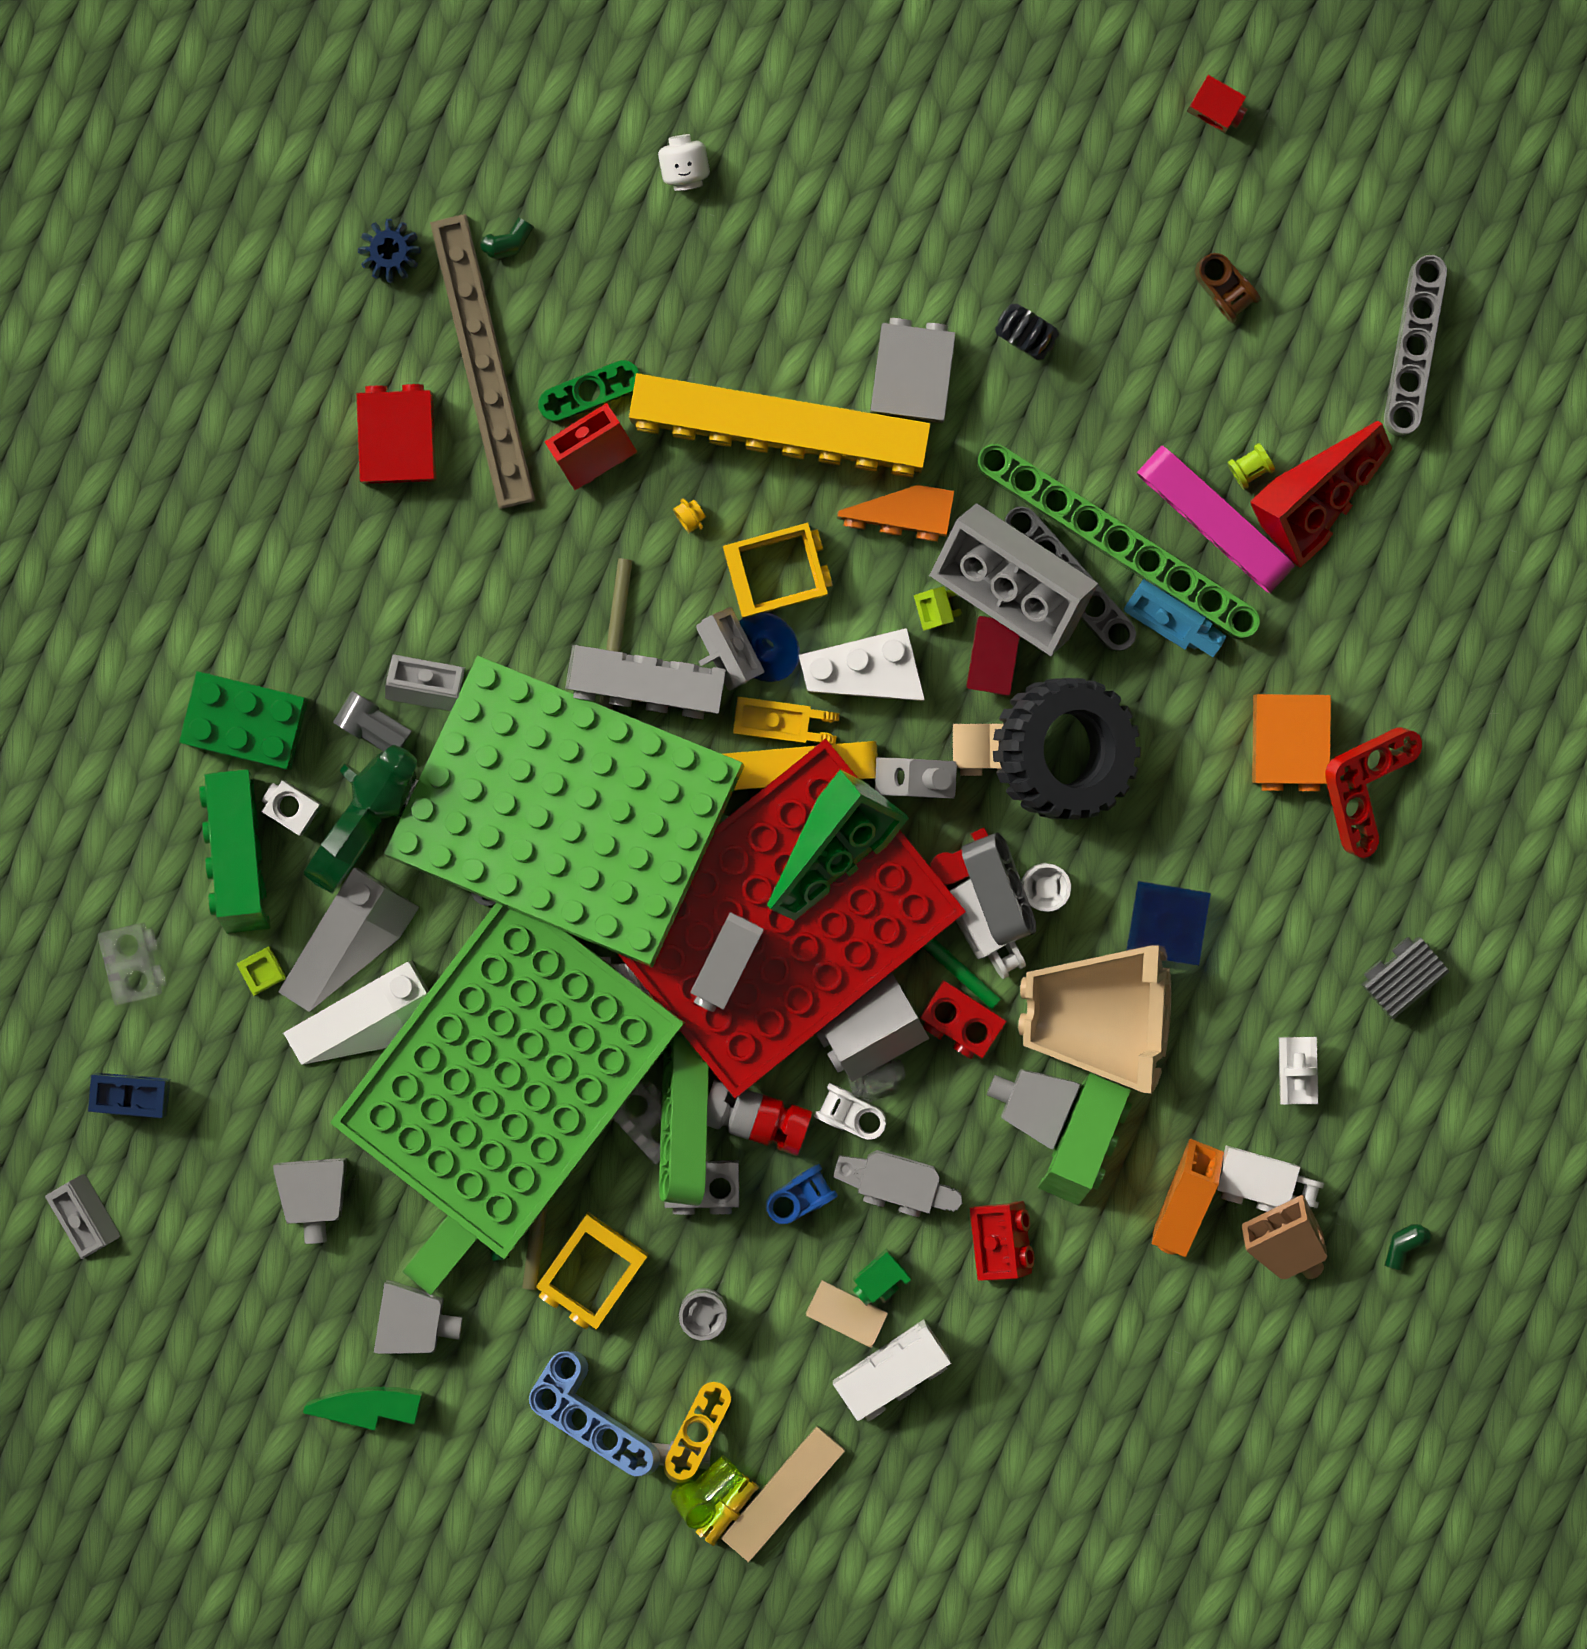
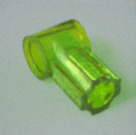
M722 1455L696 1481L689 1480L677 1485L670 1496L671 1502L689 1528H703L714 1519L716 1513L714 1506L743 1480L744 1476L728 1458Z

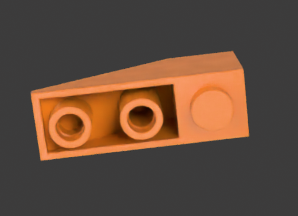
M916 485L839 510L837 518L844 519L843 526L865 530L867 523L881 526V533L901 536L902 530L917 532V539L938 542L939 536L946 537L954 491Z

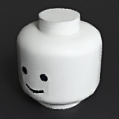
M690 134L668 138L669 145L664 146L658 152L663 181L668 185H673L675 191L702 186V180L708 177L710 173L705 145L700 141H691Z

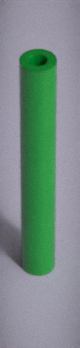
M935 938L923 946L929 954L990 1009H993L1001 1000L997 994Z

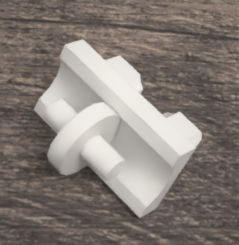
M1279 1037L1281 1105L1318 1104L1317 1037Z

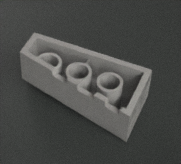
M572 645L565 689L574 691L573 698L595 701L597 694L609 696V704L631 707L633 700L645 702V710L667 713L669 706L683 709L682 716L704 719V713H719L726 669L715 667L710 669L690 663L668 662L653 657L633 656L622 652Z

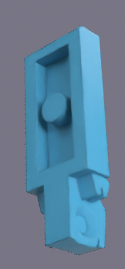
M1145 579L1141 581L1123 609L1125 610L1124 612L1184 650L1187 646L1193 649L1199 648L1214 657L1226 638V635L1215 628L1208 619Z

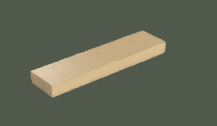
M816 1426L742 1511L740 1517L723 1533L721 1539L749 1562L845 1452V1449L820 1427Z

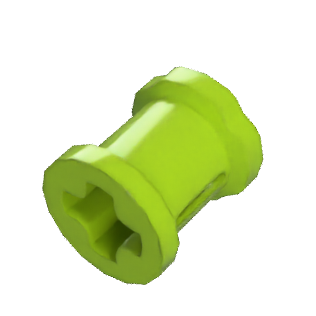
M1260 443L1254 446L1252 452L1237 461L1231 459L1227 462L1231 473L1243 490L1249 487V482L1268 472L1271 474L1275 472L1274 464Z

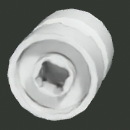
M1047 863L1034 865L1026 871L1022 878V885L1029 904L1037 910L1047 912L1057 910L1066 903L1070 896V879L1065 871L1056 865Z

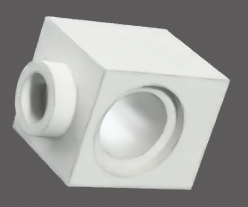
M281 781L279 786L273 783L262 799V802L266 804L262 812L299 836H303L322 807L321 803L287 781ZM288 795L295 797L299 803L298 812L292 817L285 816L280 810L281 800Z

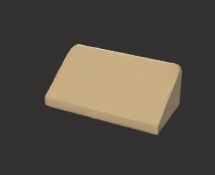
M823 1280L806 1311V1316L870 1348L873 1347L888 1314L871 1304L866 1306L859 1298Z

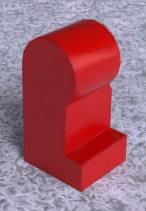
M984 827L970 833L973 841L988 836ZM962 849L954 853H939L930 862V868L943 884H951L969 876L963 860Z

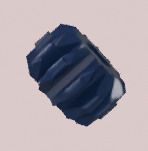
M386 219L385 231H382L376 222L373 223L371 226L376 233L374 238L367 233H363L361 236L365 242L370 244V246L358 248L360 255L370 256L361 263L362 267L369 269L375 266L372 277L376 280L386 270V280L388 283H393L394 271L398 270L399 275L403 279L408 278V274L403 268L405 264L414 269L418 267V263L414 259L409 258V255L421 254L420 247L408 246L418 239L417 234L413 232L404 236L408 227L404 222L399 224L396 231H394L392 219ZM388 242H393L396 249L399 247V252L393 253L392 259L387 260L384 253L380 255V251L387 248Z

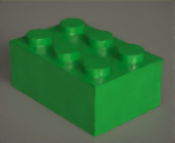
M196 671L179 743L291 770L309 698Z

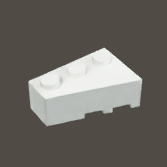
M907 628L799 655L807 692L924 701Z

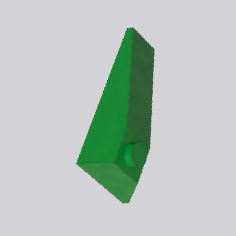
M839 770L817 798L767 906L775 912L796 920L830 892V885L843 874L847 873L850 877L859 869L856 865L872 851L877 855L886 848L909 819L908 816L867 783Z

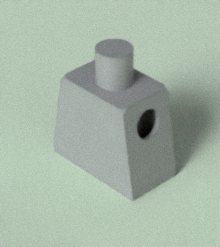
M876 758L875 790L881 795L954 798L956 790V761ZM899 770L904 771L905 774L904 782L900 785L897 781Z
M1020 1069L1015 1082L994 1075L986 1095L1006 1103L1001 1113L1002 1119L1046 1147L1053 1149L1080 1084L1072 1080Z
M347 1158L282 1162L273 1165L287 1224L303 1223L305 1244L327 1242L325 1221L339 1220L342 1216Z
M387 1280L384 1283L374 1353H432L436 1350L438 1336L459 1340L463 1318L442 1315L444 1298Z

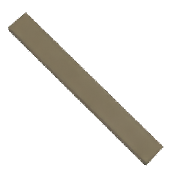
M463 214L430 222L499 510L534 502L535 497L467 215Z

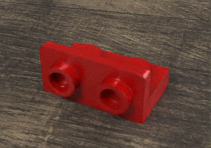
M1024 1201L970 1207L977 1280L1014 1279L1032 1274L1035 1258L1034 1251L1029 1246L1028 1230L1030 1228V1215L1025 1209Z

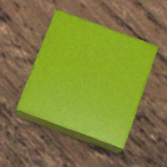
M270 946L236 963L253 996L287 978Z

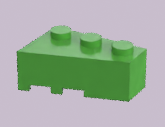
M1089 1073L1082 1083L1065 1123L1066 1126L1059 1144L1055 1146L1052 1153L1053 1159L1047 1174L1041 1179L1038 1189L1076 1205L1081 1203L1092 1188L1098 1190L1106 1172V1169L1101 1168L1104 1156L1111 1157L1119 1139V1136L1114 1135L1118 1122L1124 1124L1132 1106V1103L1127 1102L1130 1089Z

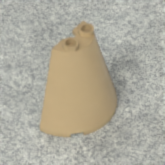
M1151 945L1027 972L1026 977L1022 978L1020 986L1021 998L1027 999V1014L1021 1013L1018 1025L1019 1035H1023V1046L1140 1092L1152 1093L1162 1073L1161 1068L1155 1067L1157 1061L1166 1055L1170 1027L1171 974L1170 968H1163L1162 961H1167L1168 957L1165 948L1160 945Z

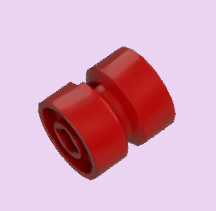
M763 1095L749 1140L766 1146L774 1142L777 1144L778 1150L798 1156L813 1111L796 1105L785 1108L782 1100Z

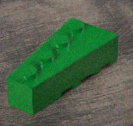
M249 769L204 774L205 786L199 787L202 808H207L208 821L202 823L204 842L205 844L210 843L211 857H206L205 859L208 880L213 879L214 893H209L208 895L211 915H216L227 934L271 929L270 918L266 916L261 907V900L267 897L262 871L258 870V864H262L263 858L259 835H255V829L259 827L254 779Z

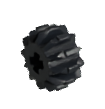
M1010 304L999 317V322L995 327L996 334L1036 360H1043L1052 351L1059 336L1056 327L1019 304Z

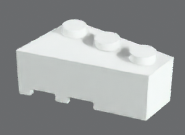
M923 1319L835 1378L833 1385L857 1421L864 1417L867 1421H870L886 1410L885 1404L895 1398L900 1401L917 1389L915 1387L917 1384L927 1378L929 1380L944 1372L947 1369L946 1366L950 1365L951 1362L949 1355Z

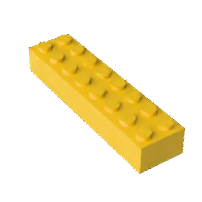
M636 373L629 413L630 422L636 424L637 431L658 434L659 428L673 430V437L695 440L696 434L709 436V443L731 447L732 440L746 443L747 450L763 453L768 452V447L782 449L783 456L804 459L805 453L819 455V462L840 465L841 459L856 461L855 468L877 471L878 465L891 467V474L903 477H913L914 471L921 473L930 423L638 373Z

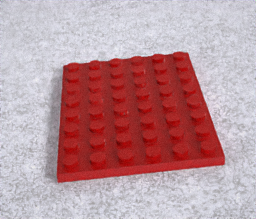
M826 738L717 826L653 967L618 954L651 996L685 1022L680 1030L681 1033L734 1098L738 1097L966 912L900 830L881 852L876 855L872 851L856 864L859 869L850 877L845 873L830 885V892L796 920L775 912L767 906L817 798L839 770L858 778ZM731 912L764 930L725 1008L722 1009L717 1006L715 1011L712 1012L694 1003L697 996L690 992Z

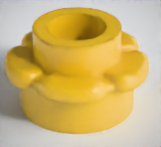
M681 499V504L673 508L681 525L688 533L697 528L702 530L703 525L700 521L706 517L695 500L688 503L686 499Z

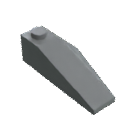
M353 868L278 992L310 1012L379 954L395 943L402 936L419 906L359 868Z

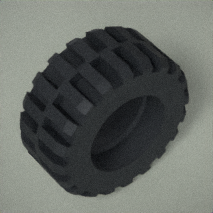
M1058 678L1034 683L1026 687V693H1017L1010 700L1013 708L1003 710L999 717V720L1003 722L1002 729H995L993 740L999 741L998 751H993V761L1000 762L1001 770L996 773L1000 783H1008L1010 785L1006 792L1012 800H1022L1020 804L1023 809L1028 812L1038 813L1040 817L1079 820V818L1098 816L1100 811L1110 810L1117 802L1114 797H1124L1127 794L1130 786L1126 783L1128 779L1136 778L1139 769L1134 766L1135 758H1141V747H1136L1135 737H1139L1140 733L1138 725H1131L1129 719L1133 717L1128 706H1119L1121 697L1116 692L1105 691V685L1096 681H1086L1083 678ZM1062 714H1071L1077 718L1084 726L1090 742V756L1083 773L1070 784L1059 782L1049 771L1044 758L1046 733L1051 724Z

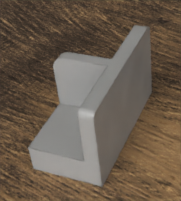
M732 607L719 611L697 624L696 629L710 654L698 662L700 666H703L713 661L716 668L726 669L724 683L728 690H732L764 673Z

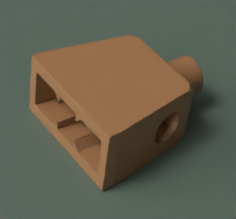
M1303 1194L1242 1224L1247 1252L1280 1279H1288L1301 1272L1307 1279H1314L1322 1273L1324 1269L1322 1262L1328 1257L1325 1239Z

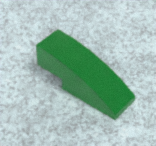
M401 1387L349 1389L331 1393L307 1402L303 1413L371 1430L377 1428L380 1416L415 1424L424 1391Z

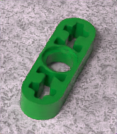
M620 360L551 387L540 395L538 401L539 411L548 421L560 422L633 392L636 373L640 374L639 370L632 362ZM619 368H624L626 372L632 371L634 373V377L629 379L630 386L624 388L621 383L611 385L610 388L614 393L606 396V387L599 377L600 375L607 373V380L609 381L618 376L617 370ZM594 381L599 385L600 394L596 400L587 402L580 398L579 387L583 382ZM572 387L574 399L580 407L572 409V403H566L561 406L562 413L555 415L552 410H545V406L550 403L548 397L555 395L558 400L566 398L568 394L565 389Z

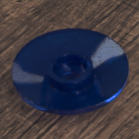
M766 612L746 616L739 621L764 670V673L755 677V679L765 682H776L788 677L797 667L800 655L799 642L792 628L778 616ZM767 639H769V640L773 643L774 646H771V645L767 642Z

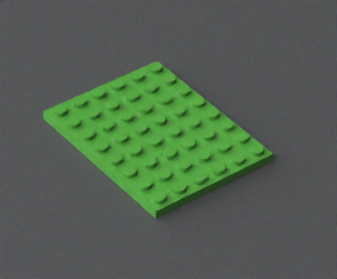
M477 655L384 854L386 857L653 967L744 769V764L592 701L573 698L574 694Z
M496 903L343 1104L330 1124L496 1254L506 1259L681 1030L685 1022L570 933Z

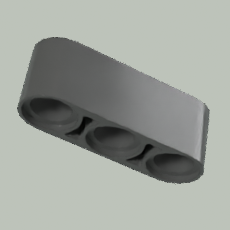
M994 833L965 844L962 847L963 860L995 942L999 946H1003L1035 934L1037 928L1036 921L1009 847L1000 833Z

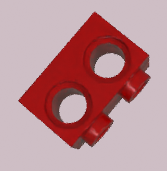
M945 980L941 982L919 1016L925 1021L923 1028L940 1040L944 1034L956 1041L953 1048L969 1059H972L975 1054L983 1058L1006 1023V1020ZM945 1001L952 1003L956 1009L955 1017L949 1022L937 1020L935 1017L936 1006ZM972 1022H981L986 1027V1036L980 1042H971L966 1037V1028Z

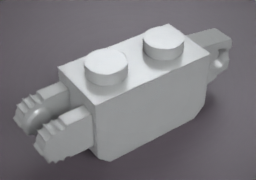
M880 1150L868 1154L867 1159L839 1155L834 1178L858 1188V1193L864 1195V1202L881 1207L885 1206L886 1201L900 1205L899 1212L920 1217L921 1211L930 1213L931 1206L954 1212L963 1204L962 1195H960L961 1193H959L958 1189H951L950 1186L938 1183L939 1175L932 1165Z

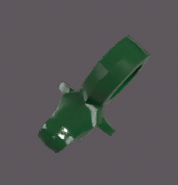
M392 745L384 752L376 755L361 772L345 763L341 767L340 772L352 785L353 799L332 827L303 873L316 886L333 894L371 840L380 823L395 815L402 816L417 777L415 774L417 759L408 750Z

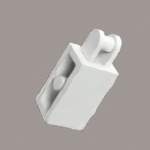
M971 879L949 890L966 911L956 919V922L977 959L988 955L1002 979L1008 977V972L1016 967L1019 969L1026 966L1025 960L1015 942L1005 944L1009 952L1008 956L1001 959L996 950L1003 946H999L990 933Z
M1226 1145L1217 1190L1222 1191V1199L1242 1204L1243 1198L1258 1202L1257 1209L1268 1212L1298 1197L1293 1195L1296 1182L1305 1184L1302 1194L1310 1207L1318 1208L1319 1202H1316L1319 1188L1323 1189L1324 1183L1299 1176L1300 1167L1295 1164Z

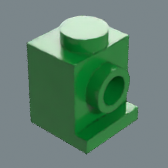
M885 1249L853 1277V1281L857 1286L852 1290L868 1306L878 1298L882 1302L886 1301L899 1289L896 1283L900 1279L907 1284L911 1277L892 1254Z

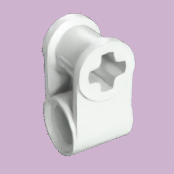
M832 1083L828 1084L827 1089L829 1093L821 1110L815 1112V1118L867 1140L875 1139L882 1134L887 1121L884 1112L880 1108L860 1099L859 1096ZM841 1099L835 1114H832L837 1100ZM865 1112L875 1113L880 1119L879 1129L872 1133L862 1130L859 1124L860 1116Z

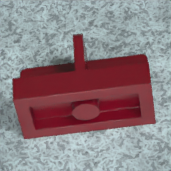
M985 616L977 618L966 687L971 690L1010 696L1020 636L994 618Z

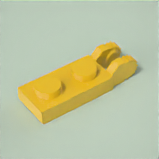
M738 697L733 733L806 743V740L822 742L826 738L830 744H836L837 736L825 732H808L809 718L821 719L824 722L832 723L839 721L840 713L811 709V706Z

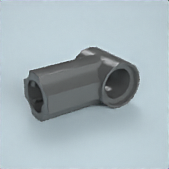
M354 691L350 693L333 723L359 739H366L383 752L392 745L403 748L412 732L379 711L380 708Z

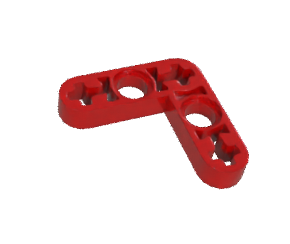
M1403 727L1394 728L1336 756L1327 765L1325 778L1341 844L1346 852L1357 857L1366 858L1376 851L1379 844V834L1366 784L1418 758L1422 750V739L1415 731ZM1403 746V752L1397 750L1398 748ZM1378 750L1380 754L1379 763L1370 769L1368 766L1369 756L1372 752ZM1343 775H1344V781H1343V780H1340V777L1343 776ZM1357 798V811L1352 816H1348L1346 813L1347 804L1351 799Z

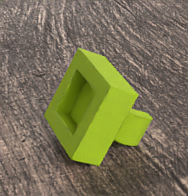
M945 586L914 595L923 631L952 623L955 617L962 614L961 609L952 611L948 598L957 595L952 590L946 591Z

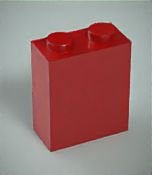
M424 384L402 385V391L387 392V386L376 385L366 386L365 393H356L360 482L362 484L435 482L434 406L431 390H424Z

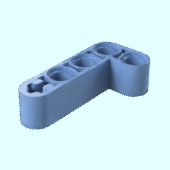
M565 1351L555 1354L529 1395L531 1409L632 1476H644L653 1473L660 1464L658 1449L649 1441L575 1394L588 1372L586 1358L576 1351ZM568 1357L576 1365L575 1374L571 1378L565 1377L561 1371V1364ZM547 1389H551L557 1398L556 1404L552 1409H547L542 1403V1394ZM577 1409L583 1410L587 1416L586 1426L581 1430L576 1428L572 1422V1415ZM607 1429H612L618 1437L617 1445L613 1449H608L602 1441V1436ZM626 1449L633 1453L645 1452L644 1460L647 1461V1465L637 1467L638 1459L630 1453L622 1454L620 1457V1454Z

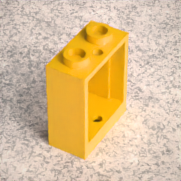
M808 523L723 546L742 619L828 596L826 587L833 586L827 564L820 566L816 553L823 550L818 529L810 531ZM802 536L816 588L754 605L740 553Z
M587 1212L537 1284L536 1288L542 1291L539 1297L556 1309L560 1304L572 1313L569 1318L582 1328L587 1330L591 1325L597 1330L647 1258L648 1253ZM585 1232L631 1263L596 1314L550 1283Z

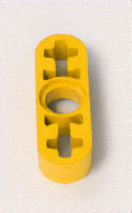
M709 1382L700 1389L664 1461V1472L671 1481L684 1483L695 1475L731 1402L730 1392L722 1383ZM714 1391L720 1393L719 1400L724 1403L722 1406L716 1404L709 1416L710 1418L717 1419L715 1423L704 1415L694 1413L698 1409L703 1414L708 1404V1399L704 1395L711 1396ZM695 1422L703 1424L708 1431L707 1438L702 1442L692 1441L687 1435V1427ZM679 1442H682L691 1450L700 1451L698 1456L693 1451L691 1452L686 1463L691 1469L690 1471L683 1469L681 1474L674 1471L675 1464L671 1462L672 1459L679 1460L684 1452L685 1447L678 1446Z

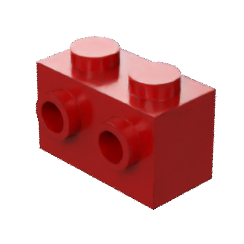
M608 403L544 441L574 490L590 483L599 475L622 463L637 452Z

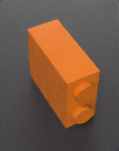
M1253 695L1252 783H1261V791H1284V784H1298V791H1320V784H1327L1325 771L1330 762L1331 695Z

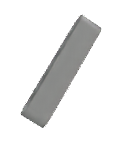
M1435 255L1421 257L1411 267L1384 413L1386 430L1395 436H1405L1413 432L1419 426L1422 417L1447 276V267L1444 261ZM1429 264L1436 269L1437 278L1435 282L1428 283L1421 279L1419 275L1421 265ZM1422 300L1430 306L1431 313L1429 318L1420 319L1414 315L1413 304L1415 301ZM1409 337H1418L1423 341L1424 351L1421 355H1413L1407 350L1406 342ZM1403 373H1411L1416 377L1418 386L1414 392L1405 391L1401 387L1400 377ZM1397 409H1404L1410 413L1411 424L1408 428H1400L1394 423L1393 415Z

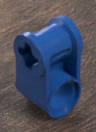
M820 1163L793 1178L791 1182L769 1195L766 1201V1210L773 1221L779 1224L791 1223L838 1196L836 1190L831 1191L822 1176ZM811 1180L813 1181V1183L815 1184L816 1188L818 1189V1191H819V1193H820L819 1195L816 1194V1192L814 1191L813 1187L811 1186V1184H810V1181H811ZM782 1196L790 1198L793 1202L792 1212L785 1217L777 1216L773 1211L774 1201Z

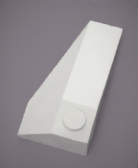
M410 960L284 1032V1035L301 1065L387 1048L429 990L413 961Z

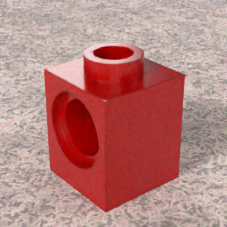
M1207 75L1187 112L1225 133L1230 125L1237 128L1247 109L1241 105L1246 96L1214 77Z

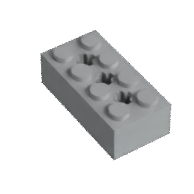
M977 503L956 520L929 575L1050 656L1070 639L1099 584Z

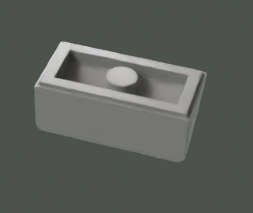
M392 655L385 685V698L451 711L462 689L465 667Z
M85 1174L76 1177L45 1195L81 1259L120 1237V1233Z

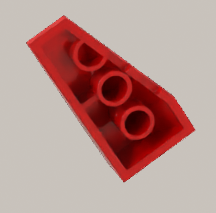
M1376 421L1276 477L1250 501L1261 528L1298 567L1301 568L1326 545L1333 535L1329 529L1340 513L1347 515L1353 506L1349 500L1358 487L1369 483L1392 450L1383 424Z

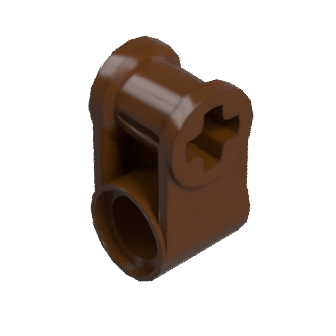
M1211 253L1197 263L1195 269L1197 281L1230 323L1234 324L1237 321V316L1253 302L1258 304L1261 301V297L1255 288L1223 254ZM1208 261H1215L1221 265L1223 274L1219 280L1213 281L1206 277L1204 268ZM1240 294L1243 295L1237 302L1231 305V302L1235 298H1237Z

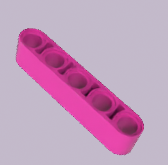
M1161 445L1137 471V475L1269 594L1295 567L1288 557L1164 446Z

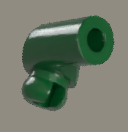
M518 217L509 234L498 236L488 234L484 236L480 245L481 250L487 253L488 257L494 259L515 256L520 252L534 226Z
M1411 1224L1395 1232L1391 1238L1384 1266L1402 1270L1408 1251L1419 1246L1425 1247L1430 1243V1230L1420 1224Z

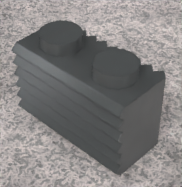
M1410 937L1405 938L1393 948L1392 952L1395 956L1384 965L1380 960L1364 973L1367 980L1361 985L1391 1019L1396 1018L1450 972L1420 937L1415 938L1413 941Z

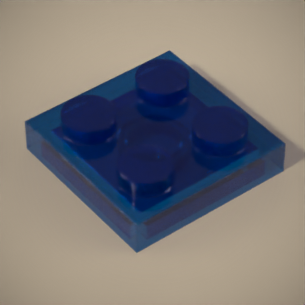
M1137 881L1126 951L1151 945H1160L1166 950L1167 961L1199 966L1211 893Z

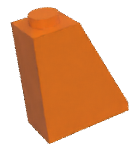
M1189 1139L1154 1227L1151 1244L1158 1246L1161 1251L1172 1255L1187 1256L1219 1185L1223 1151Z

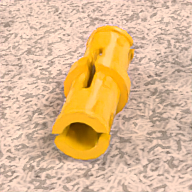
M742 1473L738 1475V1478L722 1499L717 1498L714 1502L716 1507L700 1528L696 1530V1533L701 1538L706 1537L704 1540L712 1546H715L717 1540L732 1520L736 1521L740 1517L739 1511L759 1488L756 1483L750 1482V1478Z

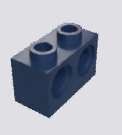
M94 1073L91 1075L88 1112L163 1118L168 1115L171 1079Z

